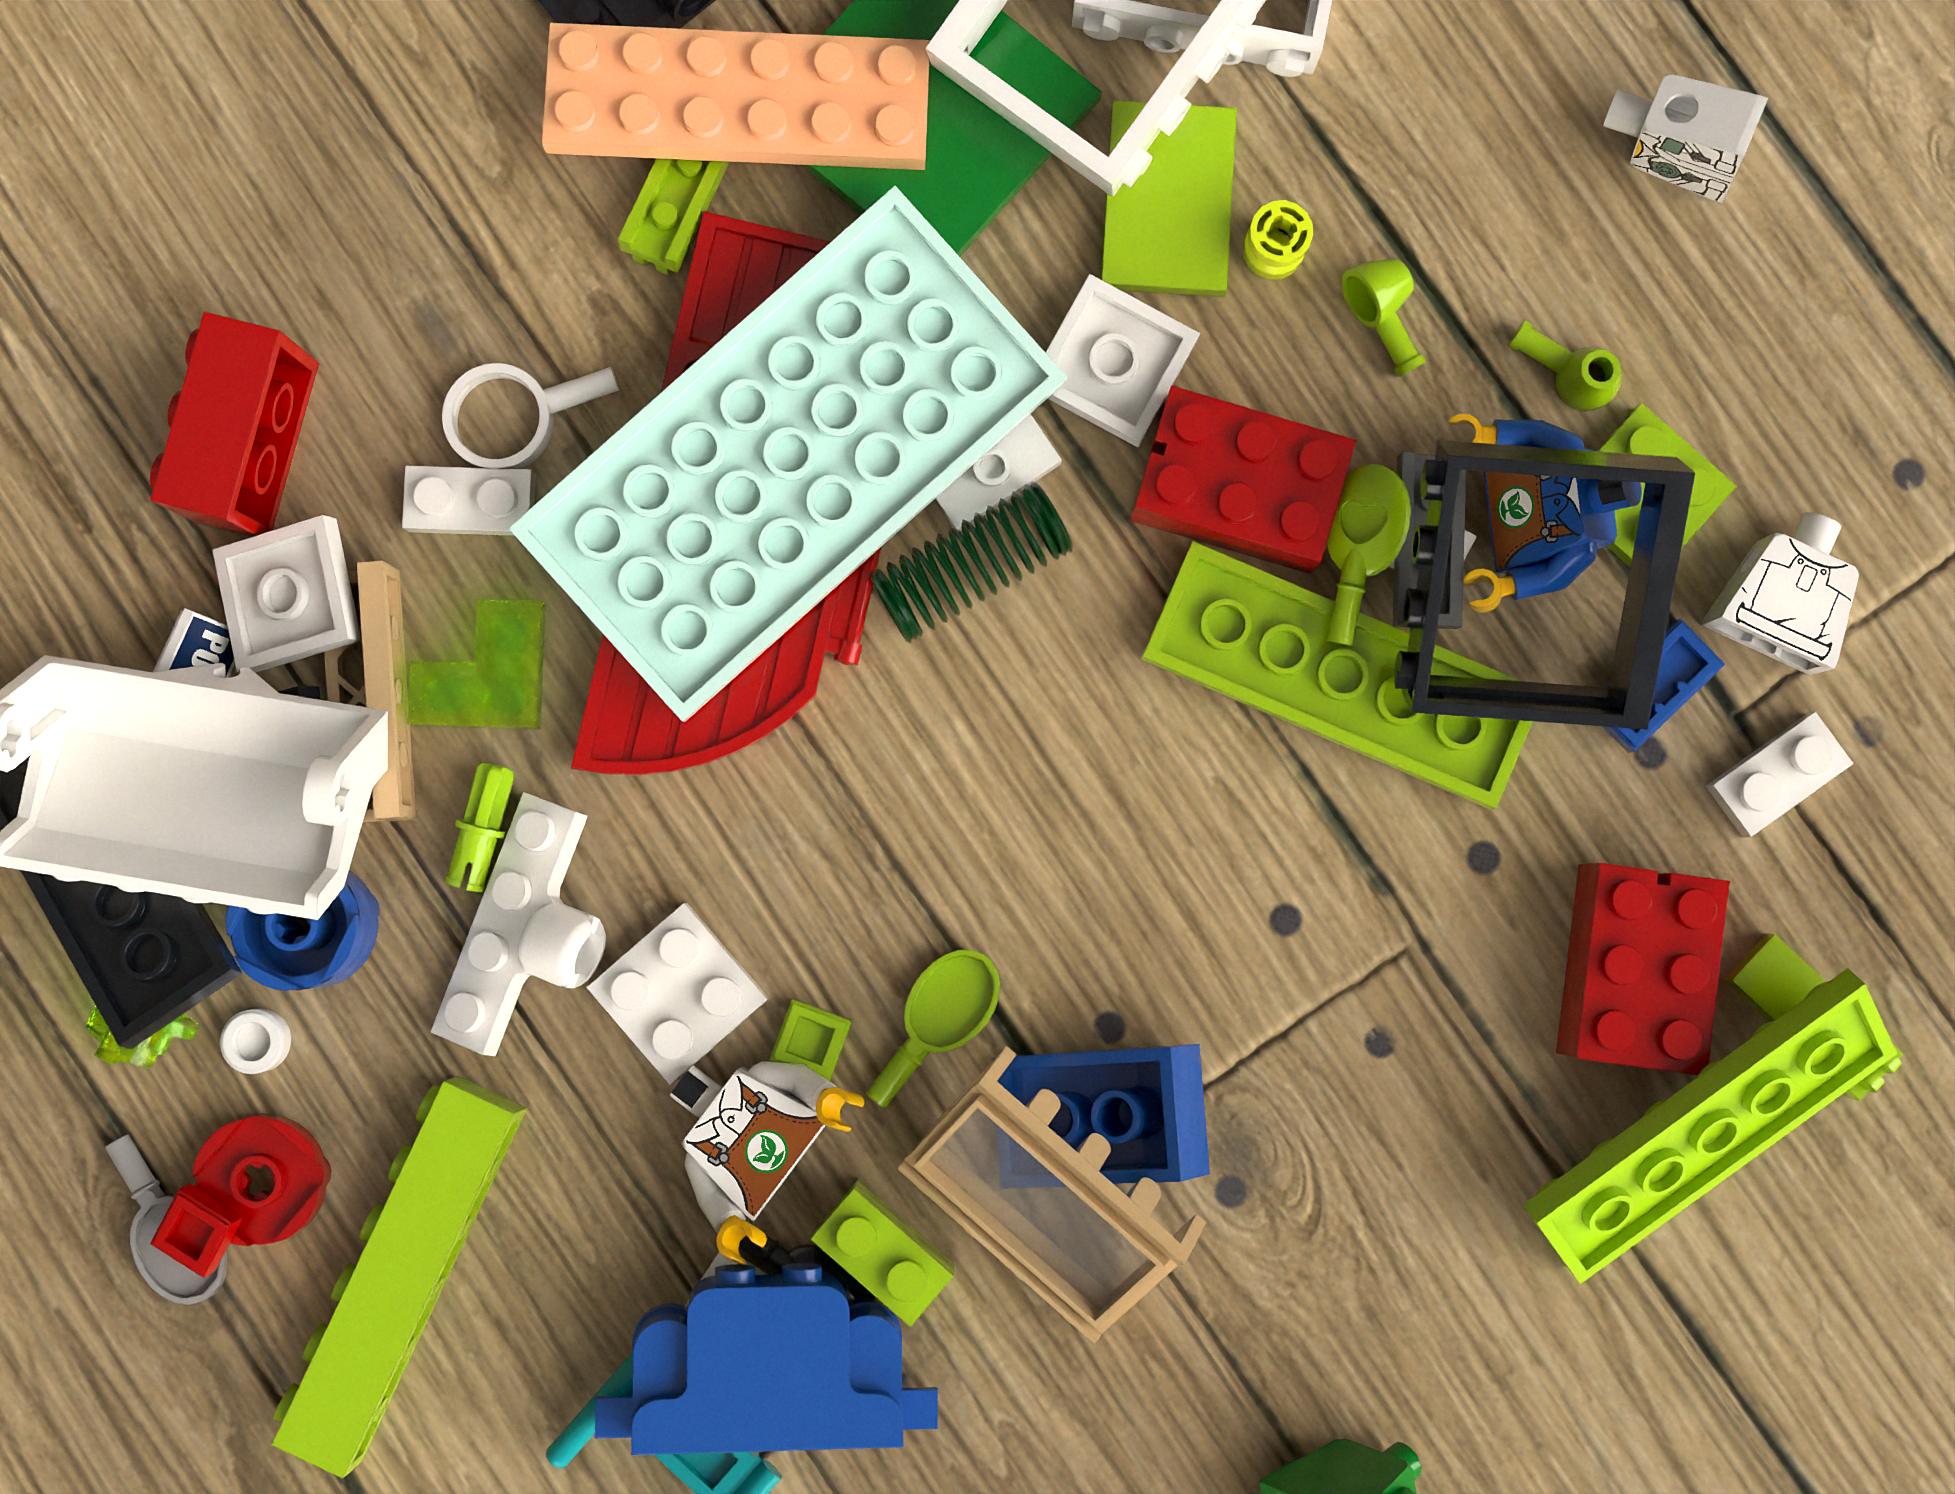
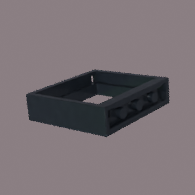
M1437 440L1435 460L1426 459L1421 477V497L1424 500H1429L1426 524L1416 525L1412 540L1413 564L1420 565L1416 589L1408 588L1406 590L1403 604V625L1405 628H1410L1407 651H1399L1397 653L1394 668L1395 688L1402 689L1411 712L1648 730L1695 472L1677 457ZM1461 470L1645 483L1609 688L1430 675Z

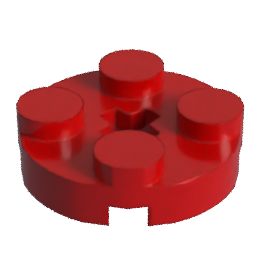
M262 1113L226 1124L214 1132L206 1140L196 1156L192 1177L197 1176L195 1187L243 1216L230 1243L251 1246L253 1244L267 1245L280 1242L303 1230L314 1219L323 1204L326 1186L331 1180L332 1170L330 1163L323 1156L320 1145L307 1129L286 1117ZM250 1165L258 1169L267 1165L272 1170L273 1176L271 1180L275 1184L272 1193L266 1190L256 1195L250 1193L247 1188L251 1185L252 1178L246 1172Z

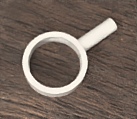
M502 363L484 364L464 373L450 388L442 410L443 429L452 448L476 468L523 469L533 463L546 449L553 432V413L620 391L612 367L543 390L532 376L520 368ZM492 379H511L523 384L535 395L539 406L537 431L530 443L515 455L503 459L481 457L465 446L460 438L458 431L460 406L468 393L479 384Z

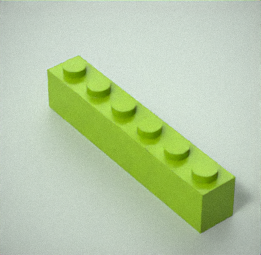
M460 1076L443 1081L441 1087L433 1085L429 1089L416 1115V1120L423 1123L413 1146L405 1144L389 1171L388 1180L394 1182L395 1185L386 1204L383 1206L378 1203L363 1225L359 1239L367 1244L357 1265L349 1263L333 1289L331 1299L338 1302L335 1312L328 1325L321 1323L317 1327L305 1348L303 1360L310 1364L301 1384L293 1383L277 1407L274 1420L282 1424L272 1446L342 1479L362 1462L527 1111L526 1107Z

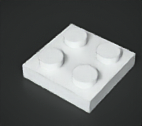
M1089 274L1046 351V354L1067 376L1066 382L1047 399L1128 443L1139 447L1167 397L1171 385L1173 386L1193 350L1200 333Z
M325 515L317 516L212 550L237 672L242 667H248L256 673L362 641L336 518Z
M683 903L586 987L669 1084L674 1083L770 999L688 903Z

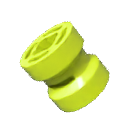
M1287 200L1272 201L1263 205L1254 215L1243 243V258L1248 268L1257 276L1268 280L1283 279L1293 274L1300 266L1313 237V224L1308 213L1298 204ZM1277 228L1284 230L1285 232H1287L1288 235H1286L1282 231H1279Z

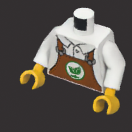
M761 1061L750 1069L742 1066L735 1071L724 1087H721L694 1065L687 1071L670 1094V1097L699 1118L681 1143L687 1151L684 1166L699 1207L718 1233L716 1238L717 1248L723 1256L739 1265H744L746 1261L739 1254V1244L745 1236H748L753 1243L760 1247L766 1244L767 1238L765 1233L748 1223L745 1215L753 1221L757 1218L825 1126L845 1132L851 1131L852 1127L842 1122L840 1110L845 1102L863 1107L864 1098L861 1095L837 1088L832 1082L804 1064Z

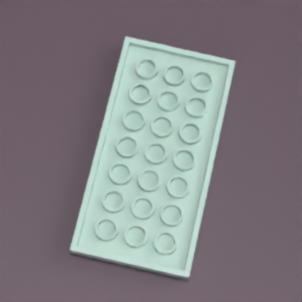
M894 186L512 524L509 530L680 720L686 722L1066 382L1067 376L902 192Z

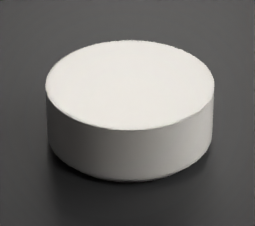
M262 1008L245 1010L234 1015L224 1026L220 1037L221 1052L226 1062L235 1070L246 1074H257L276 1068L284 1061L291 1046V1033L285 1020L276 1012Z

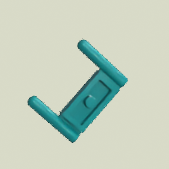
M633 1352L547 1448L546 1458L553 1467H566L595 1434L596 1396L633 1395ZM759 1452L654 1455L696 1494H769L782 1479L778 1469L769 1461L763 1460L759 1456Z

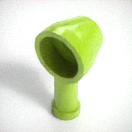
M1392 258L1365 262L1349 269L1343 274V294L1354 316L1365 326L1375 327L1396 366L1394 371L1400 377L1426 362L1422 353L1418 354L1396 313L1413 292V279L1406 265L1399 259Z
M1527 320L1520 324L1510 339L1507 347L1514 351H1522L1556 372L1555 386L1557 393L1565 404L1575 410L1586 412L1600 409L1615 397L1622 381L1620 362L1613 353L1605 349L1591 346L1571 352L1532 328L1533 324ZM1589 364H1597L1603 369L1605 374L1603 382L1595 381L1590 376L1588 371Z

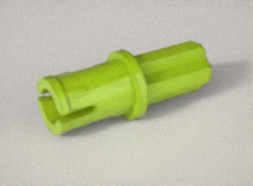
M480 763L477 766L463 819L457 818L454 823L460 830L444 883L460 888L467 864L472 863L473 866L466 890L485 892V882L497 839L505 838L506 831L501 829L515 778L514 771L493 763Z

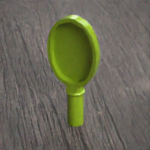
M1369 464L1360 466L1350 472L1345 478L1327 540V548L1331 559L1342 570L1340 582L1336 584L1338 590L1327 641L1352 646L1363 593L1366 592V578L1377 575L1385 570L1396 559L1406 540L1411 515L1409 494L1405 483L1399 475L1383 465Z
M957 950L945 954L934 961L917 979L905 1006L904 1021L909 1038L903 1045L898 1046L899 1050L865 1092L883 1108L887 1107L917 1067L923 1065L922 1061L929 1052L946 1053L959 1049L975 1038L987 1025L997 1006L1001 986L999 973L987 956L973 950Z

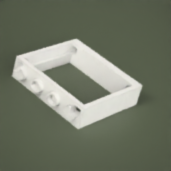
M959 0L925 49L934 68L1113 197L1123 183L1131 188L1139 175L1142 176L1153 159V156L1146 152L1160 131L1168 136L1175 131L1191 106V103L1185 99L1186 95L1199 78L1208 83L1215 76L1230 52L1223 44L1237 25L1245 30L1250 27L1256 19L1257 12L1266 0H1221L1109 157L969 56L1008 0Z
M1075 0L1072 27L1083 29L1085 34L1098 40L1110 41L1118 39V37L1144 41L1147 47L1155 51L1173 53L1180 49L1186 50L1210 16L1131 0ZM1332 0L1308 1L1302 34L1252 24L1245 30L1237 25L1223 44V46L1230 50L1223 64L1234 65L1245 61L1266 65L1270 72L1280 76L1295 77L1302 73L1313 75L1323 50Z

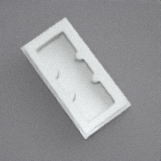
M1029 414L937 496L935 501L952 526L962 531L961 524L963 519L974 523L975 512L983 516L986 515L988 505L994 508L998 507L1000 498L1010 499L1013 491L1019 493L1024 489L1025 484L1030 485L1031 481H1037L1060 466L1062 459L1032 415Z

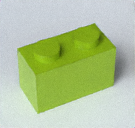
M859 1179L816 1227L811 1237V1240L909 1327L914 1324L954 1277L955 1263Z

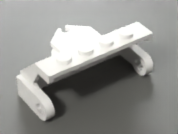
M44 655L0 689V771L8 772L13 770L29 757L17 817L0 831V866L53 875L56 879L62 881L84 880L117 886L119 889L127 892L149 891L179 896L192 903L214 902L244 907L257 914L279 913L318 920L345 885L372 788L388 770V711L281 694L248 667L240 668L239 675L235 677L225 678L226 669L223 663L159 672H146Z

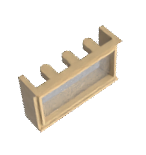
M1006 1046L926 1131L898 1167V1170L915 1184L922 1193L927 1195L959 1223L969 1235L977 1239L1012 1270L1020 1280L1024 1281L1057 1310L1067 1322L1074 1325L1095 1344L1101 1334L1178 1265H1185L1207 1222L1196 1214L1173 1236L1150 1217L1161 1198V1190L1152 1179L1147 1177L1140 1179L1125 1195L1099 1172L1111 1152L1110 1144L1106 1138L1098 1133H1092L1075 1151L1048 1127L1061 1106L1060 1100L1055 1093L1048 1089H1041L1024 1106L997 1082L1016 1056Z

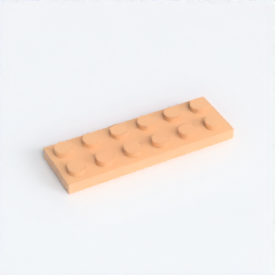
M550 23L542 144L546 154L925 170L929 57L925 48L930 43V40Z

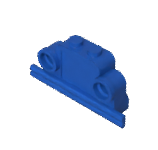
M814 1263L786 1264L782 1266V1274L755 1275V1267L752 1265L730 1264L716 1267L715 1276L706 1277L694 1286L690 1294L688 1307L675 1303L661 1304L651 1308L640 1318L632 1340L633 1395L595 1397V1439L631 1438V1455L903 1447V1430L938 1429V1388H902V1331L895 1313L882 1302L873 1299H860L848 1304L846 1291L842 1283L834 1276L822 1273V1266Z

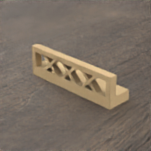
M383 560L357 562V571L347 572L350 586H358L361 618L359 629L362 639L360 643L363 648L365 684L359 690L344 677L343 660L358 642L324 652L327 701L346 704V689L354 696L348 703L349 705H365L367 708L388 711V770L372 788L373 809H366L362 824L416 819L400 571Z

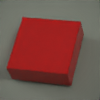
M189 1183L178 1189L150 1244L202 1278H205L215 1272L243 1216Z

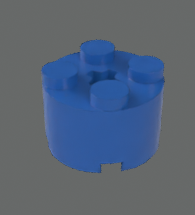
M349 870L343 889L318 920L306 918V921L311 925L308 935H303L304 927L296 922L297 916L279 913L257 914L249 911L247 908L232 905L228 906L226 913L227 935L231 936L232 945L237 955L234 958L246 975L261 985L283 991L327 987L346 980L368 959L377 938L380 908L379 902L365 883Z

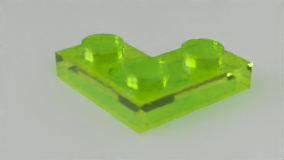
M477 599L475 662L411 661L408 724L425 727L541 730L546 604L542 601Z

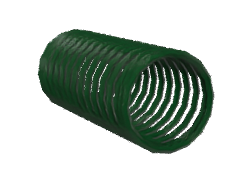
M1031 481L1030 485L1025 484L1023 489L1024 497L1013 491L1011 495L1012 505L1009 501L1000 498L998 504L999 511L988 505L986 510L987 519L982 514L975 512L973 519L975 527L971 522L963 519L961 524L963 535L958 529L950 526L949 537L951 542L944 535L938 533L936 542L939 550L933 543L925 540L924 550L927 558L919 549L913 547L911 555L915 566L905 555L900 554L899 563L903 574L895 564L888 561L886 569L891 582L881 569L876 568L875 572L870 571L869 576L906 642L911 643L912 639L917 640L918 636L922 637L923 631L898 580L910 596L928 627L935 630V623L917 590L910 572L926 594L942 622L947 623L948 621L922 564L933 578L954 614L960 615V610L941 575L933 554L949 576L967 608L972 609L973 604L950 561L944 545L963 571L978 599L982 602L985 601V596L964 558L956 537L977 566L992 594L997 595L998 590L978 555L969 531L986 553L1004 587L1009 588L1010 582L988 543L981 523L1000 548L1015 578L1022 581L1023 576L1002 540L993 515L1012 540L1028 572L1034 574L1035 568L1015 535L1005 507L1019 524L1039 563L1044 567L1047 566L1045 555L1026 525L1017 500L1033 519L1042 540L1054 559L1059 560L1060 554L1066 556L1067 552H1072L1073 545L1070 536L1051 500L1037 482Z

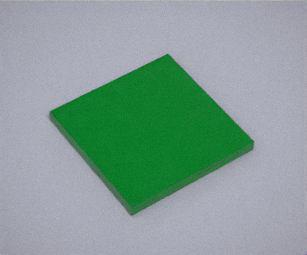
M854 0L822 35L931 41L959 0ZM1002 10L969 54L979 64L1072 131L1100 102L1101 90ZM929 60L925 170L819 165L801 166L860 215L867 211L891 188L896 186L955 253L961 257L1049 159L1052 153L934 68Z

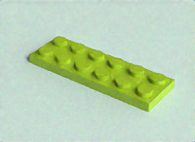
M1192 541L1141 660L1490 810L1497 809L1533 721L1412 713L1402 693V689H1396L1394 685L1396 656L1399 651H1407L1410 633L1359 612L1352 646L1327 641L1335 601ZM1435 644L1430 675L1520 681Z
M1846 968L1830 981L1817 985L1799 1004L1777 1020L1765 1023L1759 1027L1751 1039L1722 1060L1707 1065L1696 1079L1670 1098L1652 1105L1644 1117L1615 1138L1600 1143L1589 1157L1563 1176L1548 1181L1540 1188L1537 1195L1523 1204L1525 1210L1580 1284L1897 1055L1866 984L1849 968Z

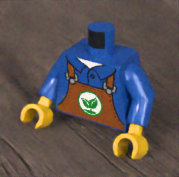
M1463 413L1453 416L1448 421V424L1452 425L1465 423L1473 426L1476 430L1473 443L1595 451L1585 449V445L1579 435L1543 420L1495 419L1492 426H1481L1478 419ZM1484 471L1495 573H1505L1507 576L1498 578L1492 571L1484 568L1469 572L1463 579L1464 586L1486 582L1494 588L1489 598L1470 602V608L1479 613H1487L1499 605L1503 596L1511 595L1514 600L1566 589L1595 561L1597 549L1610 545L1615 541L1617 528L1614 510L1638 505L1642 496L1641 483Z

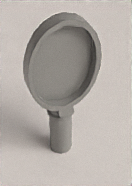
M129 1134L106 1146L107 1153L132 1193L131 1198L135 1199L140 1206V1210L134 1216L130 1228V1246L134 1262L141 1276L159 1295L174 1303L189 1305L202 1302L214 1295L223 1284L227 1273V1251H225L215 1272L202 1278L152 1246L150 1242L174 1196L164 1195L159 1187L160 1181L154 1178Z

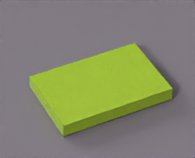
M1112 101L1109 155L1148 102ZM1191 105L1175 131L1170 136L1160 131L1146 152L1152 155L1153 159L1142 176L1139 175L1132 187L1130 188L1123 183L1113 197L1106 193L1102 281L1121 291L1225 297L1228 280L1237 108Z

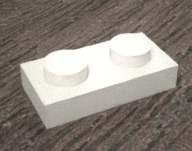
M405 466L402 528L407 532L515 536L509 530V527L535 505L536 474L532 470Z
M1813 712L1805 714L1705 787L1742 838L1752 837L1854 763L1818 714Z

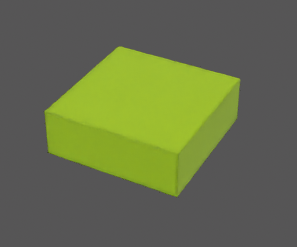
M793 998L769 1060L780 1063L804 1064L831 1081L853 1020Z

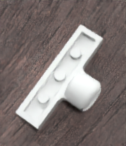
M523 792L431 1033L481 1055L496 1056L523 983L529 976L533 975L559 987L576 988L589 980L595 972L605 948L606 934L600 919L565 905L559 898L561 884L585 825L587 815Z

